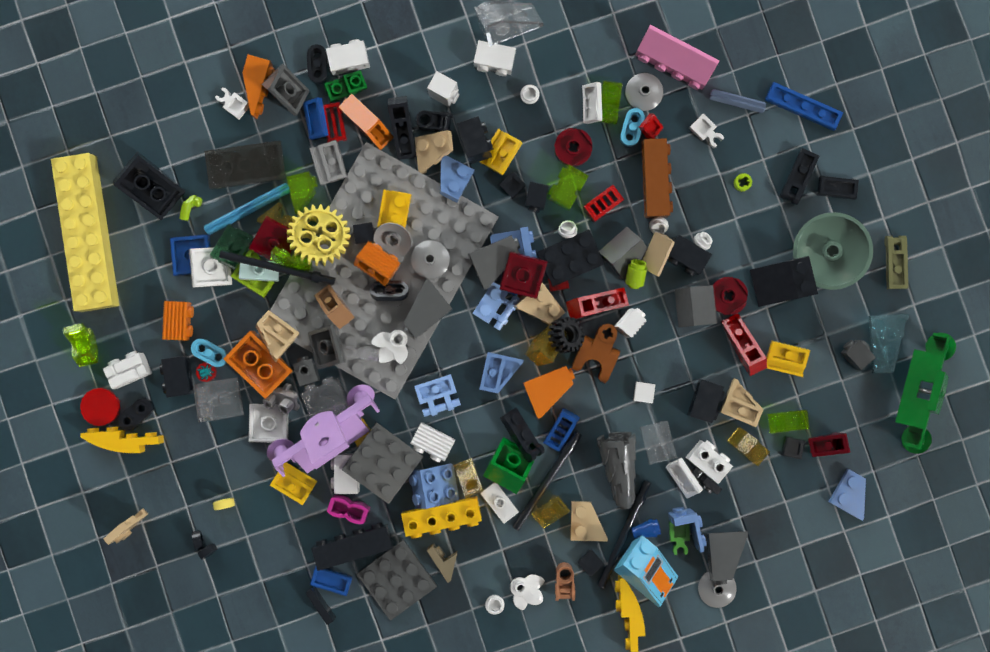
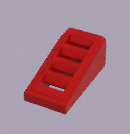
M611 185L584 205L583 209L595 223L625 199L615 186ZM610 191L618 199L617 201L614 202V200L608 194ZM606 196L611 205L608 206L602 197ZM598 200H600V202L606 208L605 210H602L601 207L598 205ZM592 205H594L596 209L599 211L598 215L591 208Z

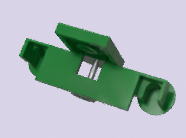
M933 333L926 342V352L914 349L895 422L909 426L904 430L901 440L904 448L914 454L923 453L931 446L932 437L927 430L930 414L939 415L945 397L949 377L946 372L942 371L944 361L950 359L956 351L955 340L946 333ZM922 381L932 383V390L921 388ZM920 392L931 395L930 399L918 398Z

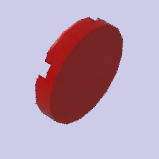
M95 388L88 391L82 398L80 404L81 414L92 425H108L119 415L120 401L110 389Z

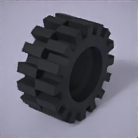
M561 318L553 321L552 325L549 326L551 331L548 332V335H551V338L548 339L549 342H553L551 344L552 348L556 347L555 351L569 353L582 347L583 344L581 342H584V338H581V336H584V332H581L583 328L578 326L580 322L575 321V318ZM564 330L567 331L568 341L565 338Z

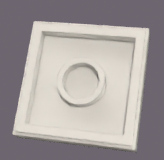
M229 247L189 249L193 288L232 285L230 260L219 258L220 251L229 252Z
M249 404V442L272 443L278 439H288L289 414L281 413L278 404H275L272 409L264 407V404Z

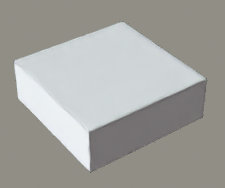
M636 382L633 401L653 403L655 384Z

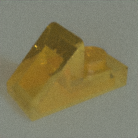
M280 202L257 218L259 224L263 223L266 216L287 227L289 223H293L292 216L283 215V218H281L283 204Z
M738 427L727 441L756 466H759L770 453L768 449L758 442L759 440L741 427Z
M472 458L454 465L465 498L484 491Z
M553 495L547 503L536 509L532 516L544 529L568 514L570 510L559 496Z

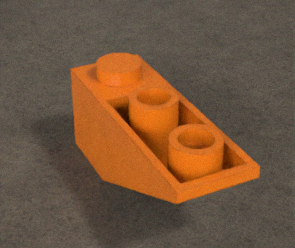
M248 54L242 73L250 113L258 120L259 115H262L264 109L263 99L269 93L262 86V83L275 71V68L270 60Z

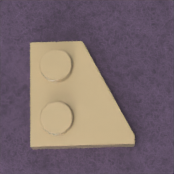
M449 130L414 137L418 171L422 174L427 173V169L433 164L439 163L444 156L453 151L452 133Z
M543 283L541 284L537 299L525 296L513 306L515 309L538 318L548 325H552L553 321L558 320L565 313Z
M269 310L256 324V328L275 362L278 361L299 336L297 330Z
M733 378L720 413L757 427L764 409L743 388L739 381Z
M571 501V541L608 542V538L591 502Z
M144 508L141 509L135 516H131L104 538V541L109 545L113 542L119 543L121 540H125L132 534L130 530L146 517L148 513Z

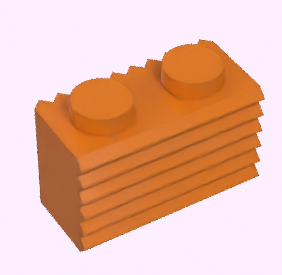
M370 241L361 249L354 261V266H357L364 273L379 281L383 286H386L401 264L395 255L387 254L380 245Z
M164 301L162 340H190V337L193 335V326L190 325V321L194 316V307L191 306L190 302Z

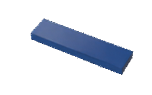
M775 82L772 83L765 98V101L832 131L836 130L843 115V112Z

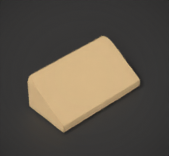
M655 232L643 257V261L646 262L647 271L658 277L675 243L667 235Z

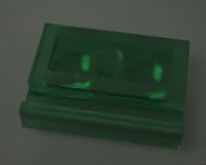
M228 224L211 252L210 258L218 260L219 263L236 270L239 263L219 258L220 251L244 256L254 236L238 228L235 229Z

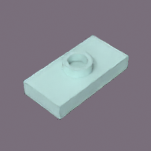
M268 261V262L280 264L279 261ZM240 263L239 279L278 282L279 272Z

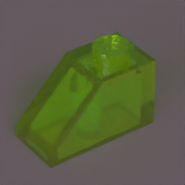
M309 171L287 176L296 215L298 210L304 213V207H308L316 194L315 187H318L317 179Z

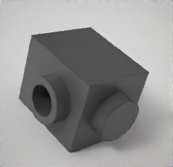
M850 340L843 346L844 350L841 352L855 370H862L876 358L870 351L871 347L861 340Z
M308 356L297 359L298 363L293 364L299 386L321 380L314 358L309 359Z

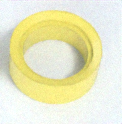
M234 498L213 502L214 510L235 506Z

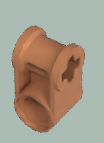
M566 562L560 563L556 567L555 601H559V599L575 601L574 572L572 566ZM563 569H568L570 574L563 577L560 575V572Z

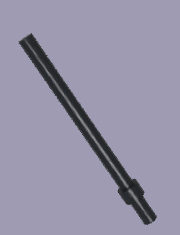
M220 251L219 258L310 279L314 283L335 284V277L322 275L318 271H305Z
M575 431L568 444L565 443L562 453L513 525V528L517 531L521 529L567 457L574 452V447L582 436L577 431Z
M644 480L639 493L635 495L632 509L598 583V586L605 589L641 505H644L647 499L645 496L651 485L648 481Z

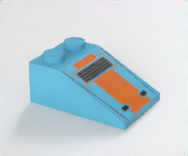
M643 535L631 542L614 569L616 573L658 607L662 605L678 578V575L659 549Z

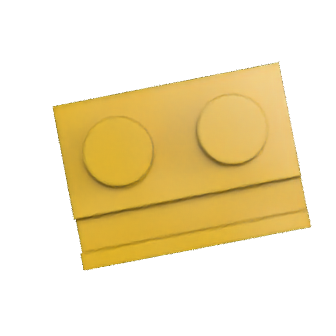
M498 129L491 139L494 149L491 150L492 157L480 161V163L503 176L523 143Z
M383 189L377 228L385 223H396L406 229L412 195Z
M771 340L767 354V369L803 377L810 350Z
M285 462L283 467L286 476L282 477L278 472L270 486L299 504L304 505L318 481Z

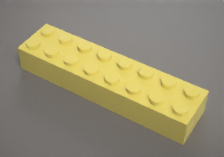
M84 153L51 159L73 309L76 312H86L120 306L97 156Z

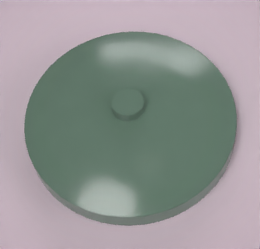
M837 212L824 213L809 220L799 230L793 245V258L809 256L816 287L837 290L853 285L865 275L872 262L873 243L865 226L854 217Z

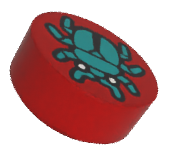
M202 363L196 369L197 378L203 382L212 381L217 374L216 368L208 363Z

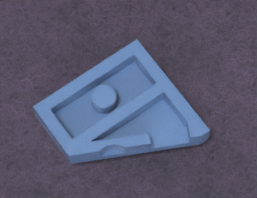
M444 156L440 161V195L457 203L475 170L449 156Z
M488 352L479 390L498 394L524 360Z
M846 469L828 502L863 521L866 479L850 469Z

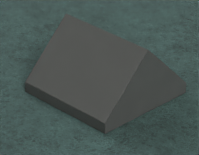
M281 64L262 83V86L294 116L298 115L310 91L284 64Z
M626 227L599 252L619 277L624 280L628 264L633 259L643 260L647 247L638 235Z
M713 285L675 289L678 327L717 324Z
M332 324L308 332L317 370L346 362L336 325Z

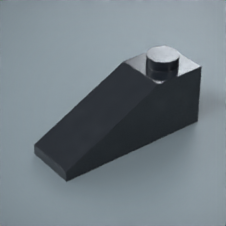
M407 96L388 98V110L397 158L402 160L417 157Z

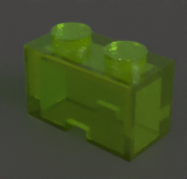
M568 165L567 169L563 167L558 175V178H560L557 185L553 184L548 193L551 195L549 200L569 211L577 198L576 190L581 191L589 175L571 165Z

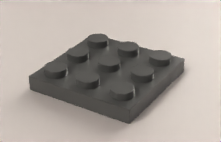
M376 422L344 465L342 471L389 504L423 456Z
M404 539L397 543L393 549L386 551L357 573V576L390 621L437 587L435 581Z

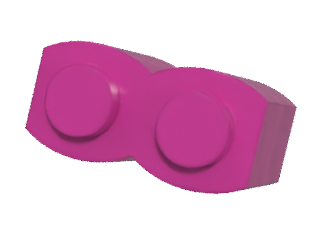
M334 495L330 500L327 512L337 518L345 517L348 521L355 524H364L371 507L361 501H352L344 495Z

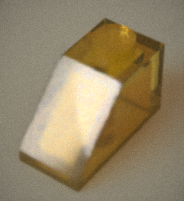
M549 326L532 340L525 354L537 366L553 363L558 354L555 351L556 347L552 348L551 346L553 342H549L548 339L551 338V335H548V332L551 331Z

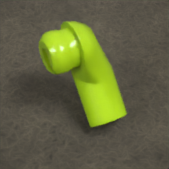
M191 195L182 203L179 218L189 220L191 208L194 206L200 207L202 205V198L197 197V195Z

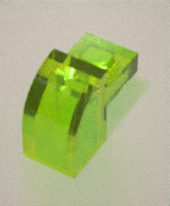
M83 323L63 327V334L72 344L71 357L77 365L82 367L98 363V347L92 329H86Z

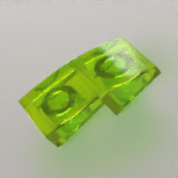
M603 81L601 92L602 121L600 122L617 124L622 83Z
M276 246L271 251V260L280 265L310 271L312 268V262L308 264L307 258L300 261L301 254L297 256L293 254L291 257L288 251L283 248L279 249Z
M807 409L768 414L770 433L809 429Z

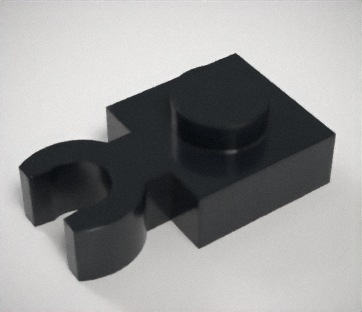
M695 466L691 470L693 475L703 483L701 487L709 494L713 492L718 495L722 491V488L698 467Z

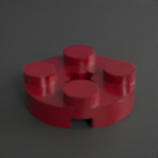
M565 129L557 136L554 145L555 155L562 164L568 167L580 166L590 158L592 140L584 130ZM570 143L573 145L578 144L577 152L569 151Z
M723 277L713 283L717 312L723 315H732L743 310L747 303L748 290L740 279ZM725 291L733 293L731 301L724 299Z

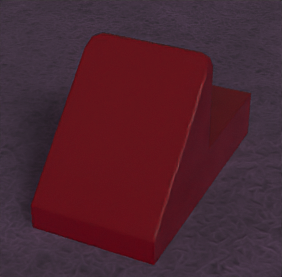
M834 432L830 435L808 438L812 457L850 453L846 433Z

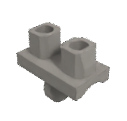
M288 383L283 387L279 386L266 399H263L264 407L272 409L275 404H278L279 411L287 415L292 409L298 411L300 405L297 403L298 395L293 391V386Z

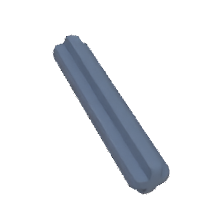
M713 89L710 93V100L759 113H763L766 108L765 102L716 89Z

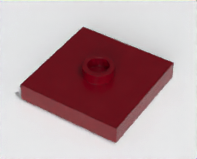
M266 216L249 249L271 261H279L280 265H284L292 252L290 250L291 243H287V238L289 237L287 230L290 228Z
M510 251L500 290L537 299L548 262Z

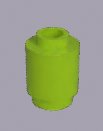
M633 259L628 264L625 283L629 288L639 289L644 286L647 273L645 261Z

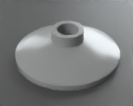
M640 73L628 81L625 96L633 108L649 111L661 102L663 86L654 75ZM646 87L649 91L646 94L642 92V88Z
M382 224L374 233V243L380 245L387 254H393L399 258L406 255L411 248V236L399 224Z
M433 240L423 241L418 244L411 256V263L415 272L427 279L437 278L444 274L450 261L447 249L441 243ZM429 255L433 256L434 260L430 263L426 260L427 256Z
M707 571L699 580V596L708 606L714 608L727 606L736 595L737 588L734 578L733 580H727V584L716 585L715 581L710 580L709 571ZM717 587L722 588V591L720 593L715 592V589Z

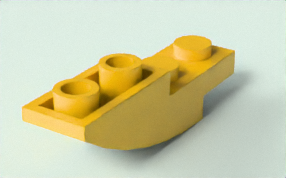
M106 427V431H99V428H88L87 432L80 433L81 438L95 446L122 453L145 452V445L164 443V436L157 435V432L145 433V436L138 437V433L126 434L125 437V430H118V427Z
M618 575V581H615V592H619V600H616V612L620 613L621 618L627 617V619H624V629L628 631V638H625V649L629 650V652H638V637L645 636L643 615L628 582Z

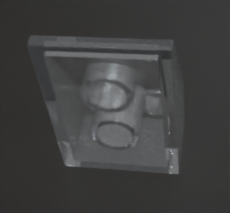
M490 1L474 7L479 26L489 46L544 26L532 3Z

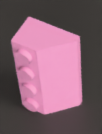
M652 25L649 26L635 54L641 62H649L655 65L658 71H666L672 74L671 76L678 81L684 80L689 83L688 85L696 90H702L719 63V60Z

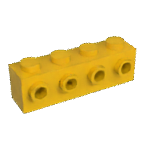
M477 496L460 499L429 509H411L401 513L405 536H411V539L422 537V533L427 532L430 535L441 533V529L446 528L449 531L460 529L461 525L466 524L467 527L479 525L478 522L482 521Z

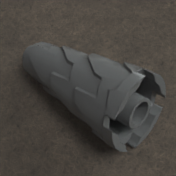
M631 432L609 433L608 439H605L604 435L597 438V446H599L602 463L605 466L608 483L610 482L613 500L617 506H620V509L631 508L635 501L636 436L635 433L631 434Z

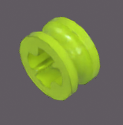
M745 173L738 175L733 182L735 189L740 192L748 190L752 186L751 176ZM745 178L747 185L739 186L738 180Z

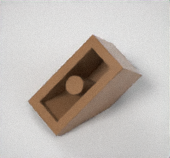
M330 284L314 295L327 317L339 329L354 318L350 309Z

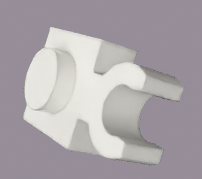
M222 87L221 90L225 92V96L220 98L216 95L215 98L221 104H224L223 108L240 120L249 108V103L235 92L231 96V93Z
M704 113L689 127L701 141L707 138L712 148L717 146L713 141L714 138H718L720 141L724 139L722 134L713 131L717 126Z

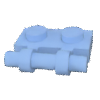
M493 282L473 314L488 324L492 318L496 319L497 322L494 328L500 331L503 325L508 323L509 320L507 319L512 311L516 310L513 306L519 302L520 298L513 296L509 301L505 298L509 292L500 290V285ZM503 303L504 305H506V308L504 309L503 313L499 315L496 312L500 305Z
M451 374L414 386L419 403L428 402L429 408L422 410L424 417L438 415V412L444 410L451 411L454 410V407L461 405L459 398L451 400L450 397L451 394L457 393ZM444 397V403L434 404L433 400Z

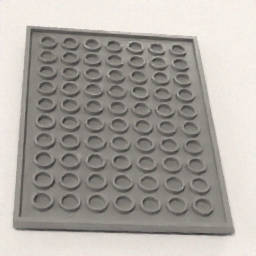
M366 142L347 174V178L343 181L330 204V212L336 209V216L342 214V221L347 220L346 227L350 228V233L348 234L351 235L350 240H348L349 247H344L346 249L345 254L340 253V259L334 257L333 263L326 260V266L323 265L322 261H319L318 266L315 265L313 260L308 264V259L305 258L303 261L299 259L294 268L310 272L318 271L322 275L335 277V284L331 285V287L354 315V318L348 324L344 325L341 329L338 328L346 362L335 366L396 400L441 321L439 320L418 338H415V336L410 337L404 330L406 327L404 321L425 280H427V278L418 275L412 267L411 256L413 250L418 244L427 240L437 241L447 249L450 258L447 270L441 276L429 280L450 305L472 266L468 253L482 248L499 216L463 196L456 203L440 195V183ZM383 189L412 195L406 230L412 239V245L406 255L398 258L401 264L390 279V281H404L408 285L409 295L402 301L374 300L370 295V286L376 282V279H373V277L364 273L360 268L354 266L357 254L367 243L355 244L353 225L372 222L375 233ZM333 227L326 229L329 232L336 231ZM327 244L320 246L322 249L330 248ZM429 255L427 256L426 260L430 263L434 260L433 256ZM290 275L270 311L299 332V336L295 339L294 343L312 352L308 332L334 324L314 297L315 294L328 284L322 282L314 283L310 279ZM394 330L405 332L408 338L406 344L408 356L402 364H399L395 358L390 362L380 363V347L371 343L373 338L381 332L391 333ZM396 336L395 342L400 343L402 340L401 337Z

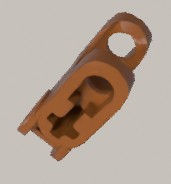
M607 323L602 324L598 328L594 339L586 335L584 336L583 345L579 347L572 363V370L580 371L586 361L594 359L600 363L601 369L598 375L600 382L605 384L609 380L621 351L613 347L617 337L615 326ZM610 328V333H612V336H607V338H604L605 335L602 333V331Z

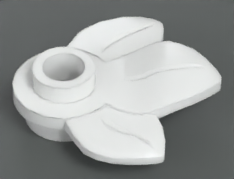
M394 330L391 333L381 332L371 342L373 345L380 347V363L390 362L395 358L399 364H402L408 356L406 348L408 338L406 333L401 330ZM396 336L401 337L402 340L400 343L395 342Z
M534 574L526 578L517 577L513 579L510 584V591L514 595L513 602L515 606L520 610H524L528 603L531 605L541 604L543 602V595L539 588L545 580ZM519 585H523L521 590H517Z

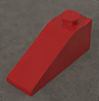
M623 287L567 301L566 306L569 317L579 319L629 306L625 288Z
M737 313L721 321L733 348L749 376L766 369L767 358L740 315Z

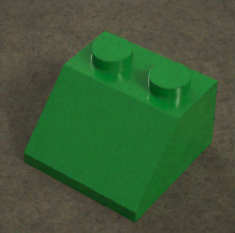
M503 437L483 476L517 494L524 484L534 461L527 462L517 445Z

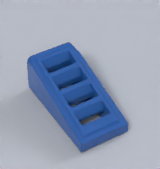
M563 408L543 443L560 452L580 417ZM561 423V424H563L564 426L568 427L569 429L566 430V429H564L563 427L559 426L558 424ZM557 430V431H559L560 433L564 434L565 436L562 437L561 435L555 433L554 431ZM551 436L561 441V443L559 444L550 439Z

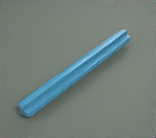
M284 183L204 225V230L208 235H211L289 194L291 189L287 183Z

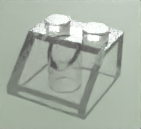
M238 377L193 384L198 422L244 415Z

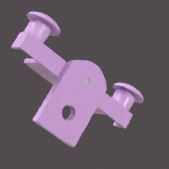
M364 384L353 387L347 394V403L350 407L337 416L332 411H325L310 418L300 432L302 440L296 444L288 439H278L272 442L267 449V456L273 462L274 468L282 477L286 476L283 464L291 459L293 462L296 461L306 473H309L347 449L351 443L368 433L370 430L360 417L364 415L362 410L369 405L377 413L380 412L373 401L375 396L374 390Z

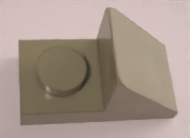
M433 543L427 548V552L447 583H449L452 578L457 551L444 559L445 553L440 546L436 547Z

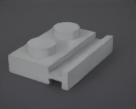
M336 140L310 148L321 186L347 178L346 169Z

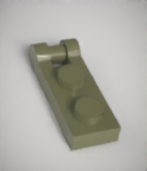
M899 235L895 238L893 236H885L887 289H908L907 237L905 235ZM894 245H898L899 250H894Z

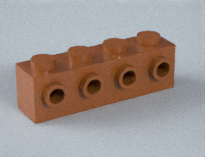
M667 138L643 139L641 149L645 218H667L673 212V202L669 199V193H672V182H669L668 174H671V163H668V155L671 152L670 144H667Z

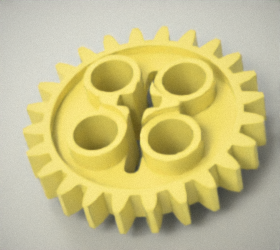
M322 204L319 205L318 209L314 205H312L311 210L304 207V213L298 210V217L292 216L293 223L288 224L290 229L287 230V235L289 236L287 243H291L290 250L296 249L294 256L301 254L300 261L307 258L308 264L312 260L315 261L316 266H318L319 261H322L324 266H326V260L333 263L334 257L340 259V253L345 254L346 252L344 247H349L348 240H350L351 235L348 234L350 233V228L346 227L347 220L342 221V214L336 216V209L330 212V206L323 210ZM315 221L317 225L311 226L308 222ZM333 227L336 231L329 232L326 229ZM309 238L311 242L304 243L302 239ZM327 244L330 248L322 249L320 246Z

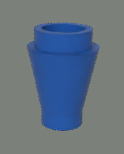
M650 519L632 527L634 539L642 535L645 538L660 535L661 529L658 519Z

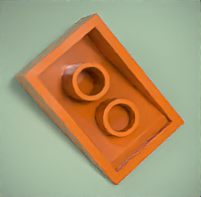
M249 331L223 358L265 399L293 371L281 357L277 362L273 360L262 337L255 331Z

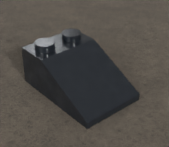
M138 151L113 180L114 186L160 220L166 216L186 192Z
M809 256L750 270L758 307L818 294Z

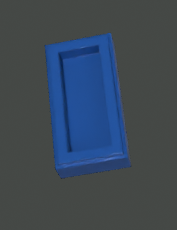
M318 97L305 101L303 107L309 140L328 136L322 98Z
M315 567L310 585L347 596L353 576L330 569L317 571V567Z

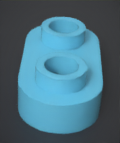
M638 108L630 109L624 119L620 141L627 147L636 145L641 135L639 126L645 120V115ZM636 116L638 118V121L633 122L631 120V117ZM626 135H632L633 139L627 140Z
M196 339L192 343L191 352L195 357L214 367H222L227 363L223 358L228 353L223 348L206 339ZM201 345L205 346V350L203 352H201L199 349ZM217 354L222 356L220 361L216 359Z

